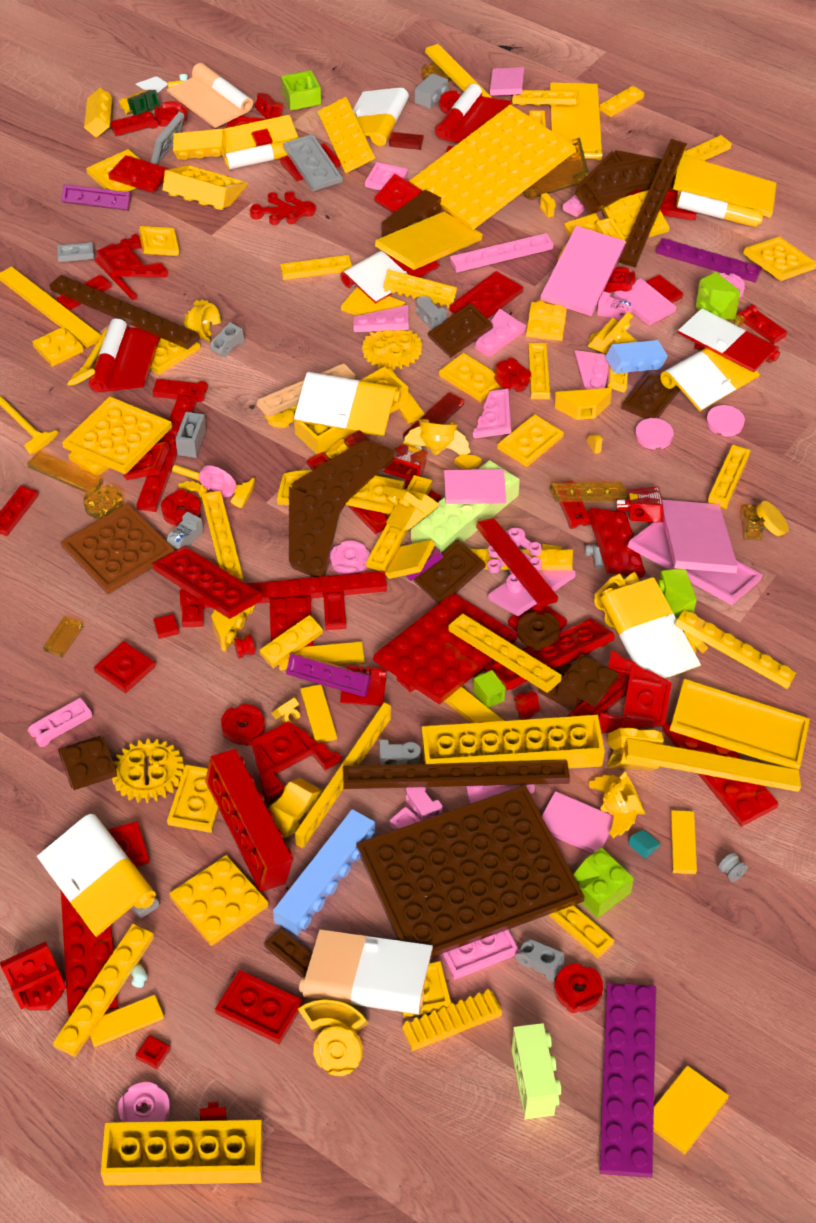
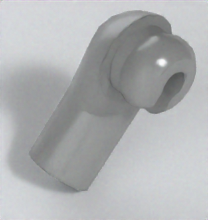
M586 545L585 554L594 557L595 568H604L598 545Z

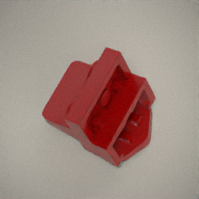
M46 941L0 962L20 1009L49 1011L61 998L63 990L67 989Z

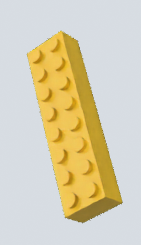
M598 715L422 726L421 743L424 764L567 760L569 769L601 767L603 765L605 750Z

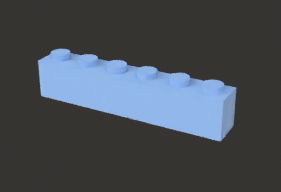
M353 809L349 812L274 908V923L296 936L299 935L302 929L306 930L315 912L321 911L325 899L329 894L332 895L336 891L341 878H345L349 874L354 861L360 859L356 843L376 837L375 821Z

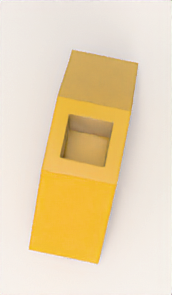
M612 388L555 392L554 407L576 420L595 419L610 405Z
M255 605L231 619L214 610L211 615L212 628L223 651H226L229 645L234 643L233 639L236 638L239 629H243L246 618L249 614L253 613Z

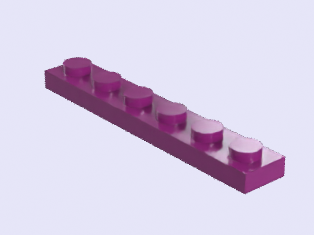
M662 238L656 250V254L730 275V273L735 274L741 279L756 283L762 270L760 266L665 238Z

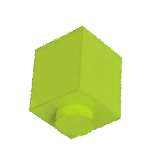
M492 670L487 673H481L474 678L473 692L486 707L491 708L505 701L506 688Z

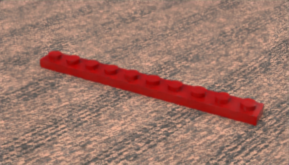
M385 571L247 583V585L262 594V601L256 604L269 603V599L323 598L325 593L344 592L345 596L387 592ZM184 589L179 590L181 611L182 606L203 605L204 609L211 608Z

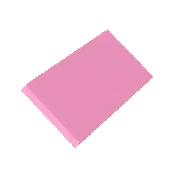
M576 226L541 294L540 300L555 305L559 304L564 308L592 316L624 250L626 241Z
M662 500L663 523L674 568L727 573L737 572L738 565L720 504Z
M663 522L652 523L629 541L628 547L668 570L678 569L674 568ZM737 560L738 568L736 573L686 569L691 583L730 605L736 603L758 584L763 574Z

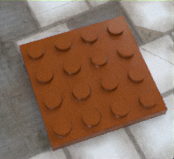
M128 503L61 541L62 548L107 594L152 569V563L175 551Z

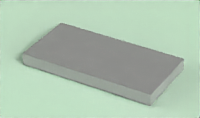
M313 134L283 143V149L312 192L343 182V177Z

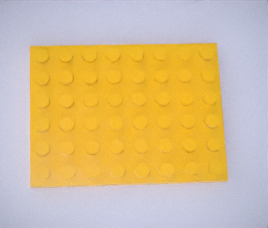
M510 104L409 180V182L421 189V191L426 189L441 197L440 205L442 209L471 230H474L576 152L574 145Z

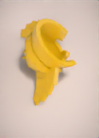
M196 300L193 303L195 307L188 311V314H185L183 324L185 328L197 332L200 339L210 342V338L207 337L212 335L210 322L213 325L221 324L220 314L214 304L204 300Z
M420 419V426L410 430V433L404 437L405 441L403 442V444L411 447L426 446L433 455H438L446 448L454 450L460 456L468 455L471 452L468 446L469 443L465 439L466 436L456 430L459 425L456 422H451L450 425L429 423L427 419Z
M626 771L620 778L612 774L611 776L595 777L594 781H589L590 788L604 794L603 804L600 807L601 811L608 812L614 817L611 830L609 831V835L613 839L617 835L621 836L625 831H629L631 825L635 824L636 815H646L641 800Z

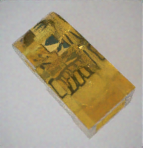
M758 504L741 505L740 518L744 540H762L764 521L762 517H758L756 511Z

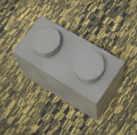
M433 73L415 88L414 103L431 109L439 102L441 95L449 91L448 79Z
M185 413L176 436L177 454L179 456L197 458L206 433L205 414Z

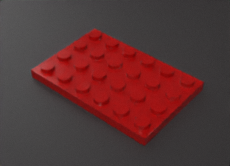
M453 593L373 655V661L440 705L494 660L449 631V624L464 614L511 644L517 641L518 636L517 632Z

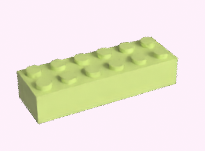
M489 460L478 470L503 468ZM504 470L506 503L446 504L444 497L438 502L439 507L437 510L411 529V542L418 543L432 539L435 547L441 554L457 539L463 543L478 530L476 528L478 521L493 518L519 495L520 479Z

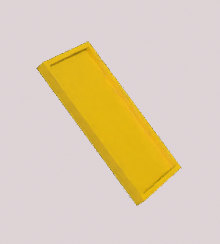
M683 155L675 173L673 189L760 210L761 215L771 218L777 183Z
M442 212L377 239L375 247L415 270L481 241L483 234L475 229L471 230L455 217Z
M684 679L670 731L775 765L799 770L810 719Z

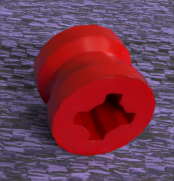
M250 634L246 635L245 638L240 639L237 637L233 639L238 659L243 658L247 654L255 655V647Z

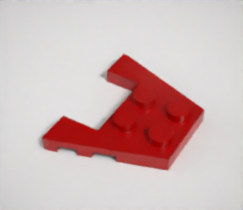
M137 234L131 235V238L128 240L126 238L122 239L117 245L110 244L97 250L96 257L111 276L164 278L168 276V271L161 262L144 265L132 250L142 248L140 237Z
M611 651L608 668L619 674L628 675L629 679L622 717L600 712L601 734L610 733L619 728L645 729L663 727L666 722L672 683L648 669L645 670L639 667L635 662L619 656L617 652Z
M289 721L251 740L253 755L267 802L284 793V786L275 775L313 755L324 771L342 762L340 754L331 752L327 749L326 745L314 741L308 733Z

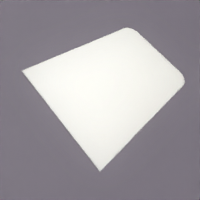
M153 77L136 83V85L144 90H156L158 93L168 83L159 77Z

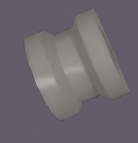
M731 853L720 862L718 869L722 873L727 874L730 882H735L746 873L748 866L744 862L739 861L736 853Z

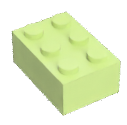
M544 1023L513 1028L511 1052L524 1120L554 1116L556 1106H559L561 1085L559 1079L554 1077L556 1061L554 1055L550 1056L549 1053L551 1037L549 1032L545 1033Z

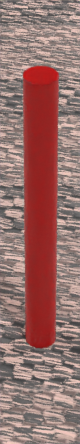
M95 258V262L131 300H135L137 294L119 276H111L98 258Z

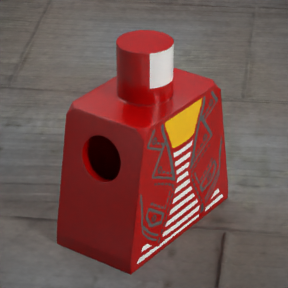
M405 444L395 448L397 456L384 469V472L410 481L414 475L421 477L425 470L427 452L420 446L411 447Z
M659 486L628 490L627 499L616 500V510L618 512L628 511L631 521L663 522V502Z

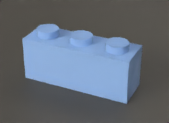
M654 340L612 344L605 358L614 373H627L661 369L668 355L660 342Z

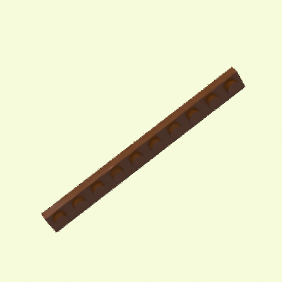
M674 139L670 140L621 254L619 263L636 268L683 157L687 143Z
M60 275L49 285L51 291L111 317L121 319L132 326L185 349H189L200 339L199 334L195 331L63 275Z
M567 760L343 766V789L569 784L570 781Z

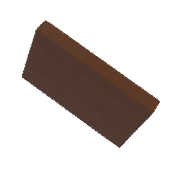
M469 303L428 332V337L452 358L493 328V324Z
M648 371L622 403L621 409L644 419L659 418L681 389L678 386L672 389L666 388L662 384L659 375Z
M458 539L442 553L443 558L413 579L414 583L438 604L449 595L456 594L486 567L485 562Z

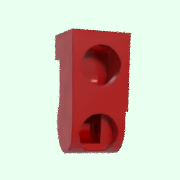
M257 93V101L254 107L265 118L272 119L281 117L283 104L275 102L268 94Z

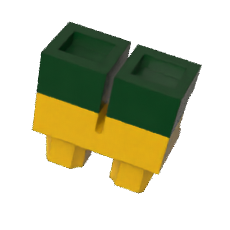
M142 90L121 98L122 100L119 101L121 110H125V114L133 112V115H139L160 106L156 90Z

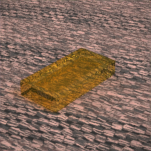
M63 617L43 646L44 651L63 658L82 630L83 623Z

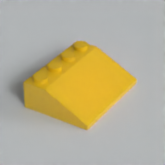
M185 165L165 170L163 191L168 192L171 196L180 195L185 200H197L201 205L210 204L214 205L213 208L223 210L225 207L232 205L247 187L248 182L195 166Z

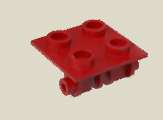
M350 665L344 667L372 676L366 697L341 691L340 703L382 706L384 703L387 670L382 669V667L370 669V666H367V669H363V666L360 669L357 666Z

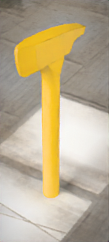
M108 328L104 329L84 365L70 378L67 383L68 386L78 384L95 374V370L91 366L100 352Z
M0 396V406L32 436L33 439L24 445L29 454L38 452L58 436L59 432L57 430L49 433L37 431Z
M178 465L173 466L172 472L200 481V473ZM255 478L242 485H237L234 492L235 495L230 501L231 504L238 508L244 507L253 491Z

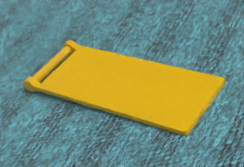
M550 83V90L579 92L576 105H551V131L574 145L576 152L568 158L597 159V161H602L598 84Z

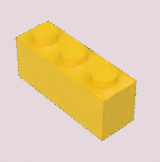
M101 87L87 98L84 128L96 138L110 127L112 96Z
M223 129L174 133L173 152L178 160L202 159L211 156L219 157L226 153V136Z

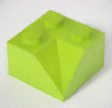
M312 70L281 76V93L290 111L321 105V88Z
M714 272L700 280L695 308L698 311L703 308L730 322L736 318L741 291L719 273Z
M678 568L661 571L657 584L676 619L679 618L684 609L694 613L697 598L686 569Z
M602 847L586 858L573 875L585 897L584 902L581 903L597 919L631 893L634 878Z

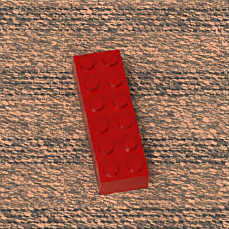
M236 749L210 756L205 783L260 893L286 884L294 860L293 854L286 847L281 830H277L273 814L267 810L262 793H258L253 776L246 770L244 758L239 756Z

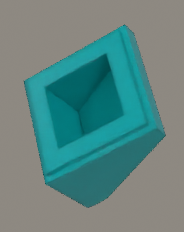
M645 830L633 834L629 839V846L645 859L661 846V843Z

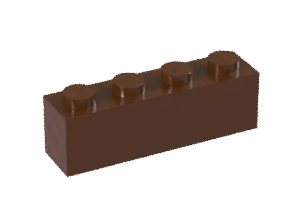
M426 189L382 222V237L439 214L442 209L440 205L441 197Z

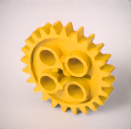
M412 330L370 332V336H365L362 345L364 358H367V362H371L372 366L378 364V368L385 366L387 369L392 367L395 370L397 366L402 369V365L409 367V362L414 364L415 359L419 360V355L422 354L421 338L417 337V333L413 334Z
M147 739L145 744L138 740V746L130 743V750L123 748V755H116L117 761H113L117 771V777L112 778V781L115 784L116 791H120L122 797L127 795L129 801L136 797L137 803L142 798H145L146 803H149L152 797L155 801H158L159 795L166 798L167 791L174 793L173 786H179V780L183 776L184 770L183 758L180 757L179 750L175 751L174 745L168 747L167 741L160 745L158 739L154 743H150V740ZM149 756V764H150V766L148 767V772H149V773H148V774H149V785L146 786V783H147V779H146V775H147L146 757Z

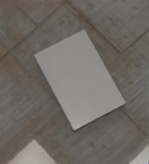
M180 111L156 139L151 163L158 165L173 146L174 133L181 132L184 114Z

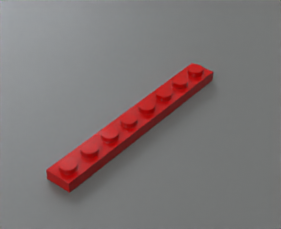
M178 395L168 420L171 421L172 428L160 441V443L167 442L169 444L168 453L160 473L146 477L136 503L137 510L157 512L178 456L176 436L185 413H194L197 398Z

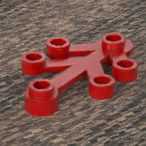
M288 191L284 194L286 202L296 205L291 206L278 199L277 193L270 192L267 195L268 202L274 203L277 207H261L260 204H253L249 211L250 217L255 220L261 219L266 213H278L269 216V223L271 225L279 224L285 217L288 224H295L302 216H313L316 211V205L310 201L303 202L295 198L294 192Z

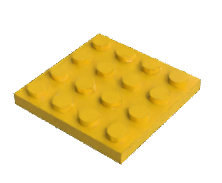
M109 396L62 444L63 448L126 475L172 428V423Z

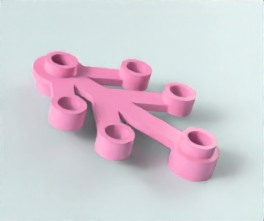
M511 528L506 531L518 548L520 545L523 546L533 556L541 554V544L538 542L532 543L527 540L522 529ZM490 545L488 547L489 556L492 558L499 557ZM522 551L535 569L539 571L542 568L541 559L537 557L531 558ZM501 558L498 560L492 559L488 562V570L491 573H497L505 563ZM511 572V575L506 580L507 589L512 593L520 592L523 589V585Z

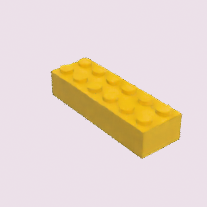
M385 366L361 379V381L398 387V391H401V398L399 403L396 402L395 406H392L390 414L409 403L408 386ZM294 421L295 435L316 455L328 451L338 440L352 437L358 433Z
M262 1120L105 1123L101 1176L104 1186L262 1183Z

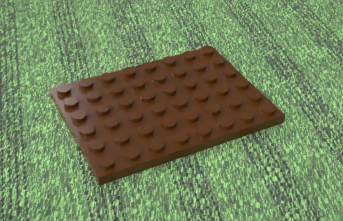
M526 785L356 843V849L397 940L433 945L431 958L584 902L585 898Z

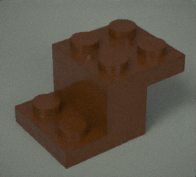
M581 654L573 665L567 663L554 668V671L561 674V682L548 693L538 688V693L571 711L583 701L596 707L616 682L619 673Z
M101 735L58 749L70 787L73 790L117 777V771L107 744Z

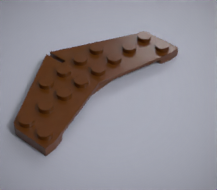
M615 150V152L611 151L578 185L575 194L589 214L597 213L635 190H649L662 159ZM674 176V178H673V180H672V183H671V185H670L669 190H674V189H673V184H674L675 176Z
M363 440L291 483L292 488L289 487V562L293 569L311 577L325 576L341 511L346 503L382 469H386L397 456L395 450L369 440Z

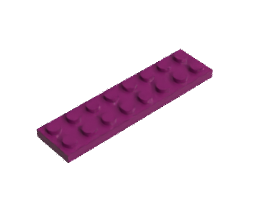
M607 983L600 1174L652 1178L656 986Z

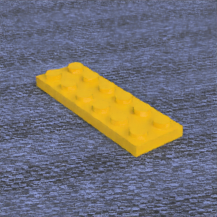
M347 97L339 99L317 111L345 173L376 159Z

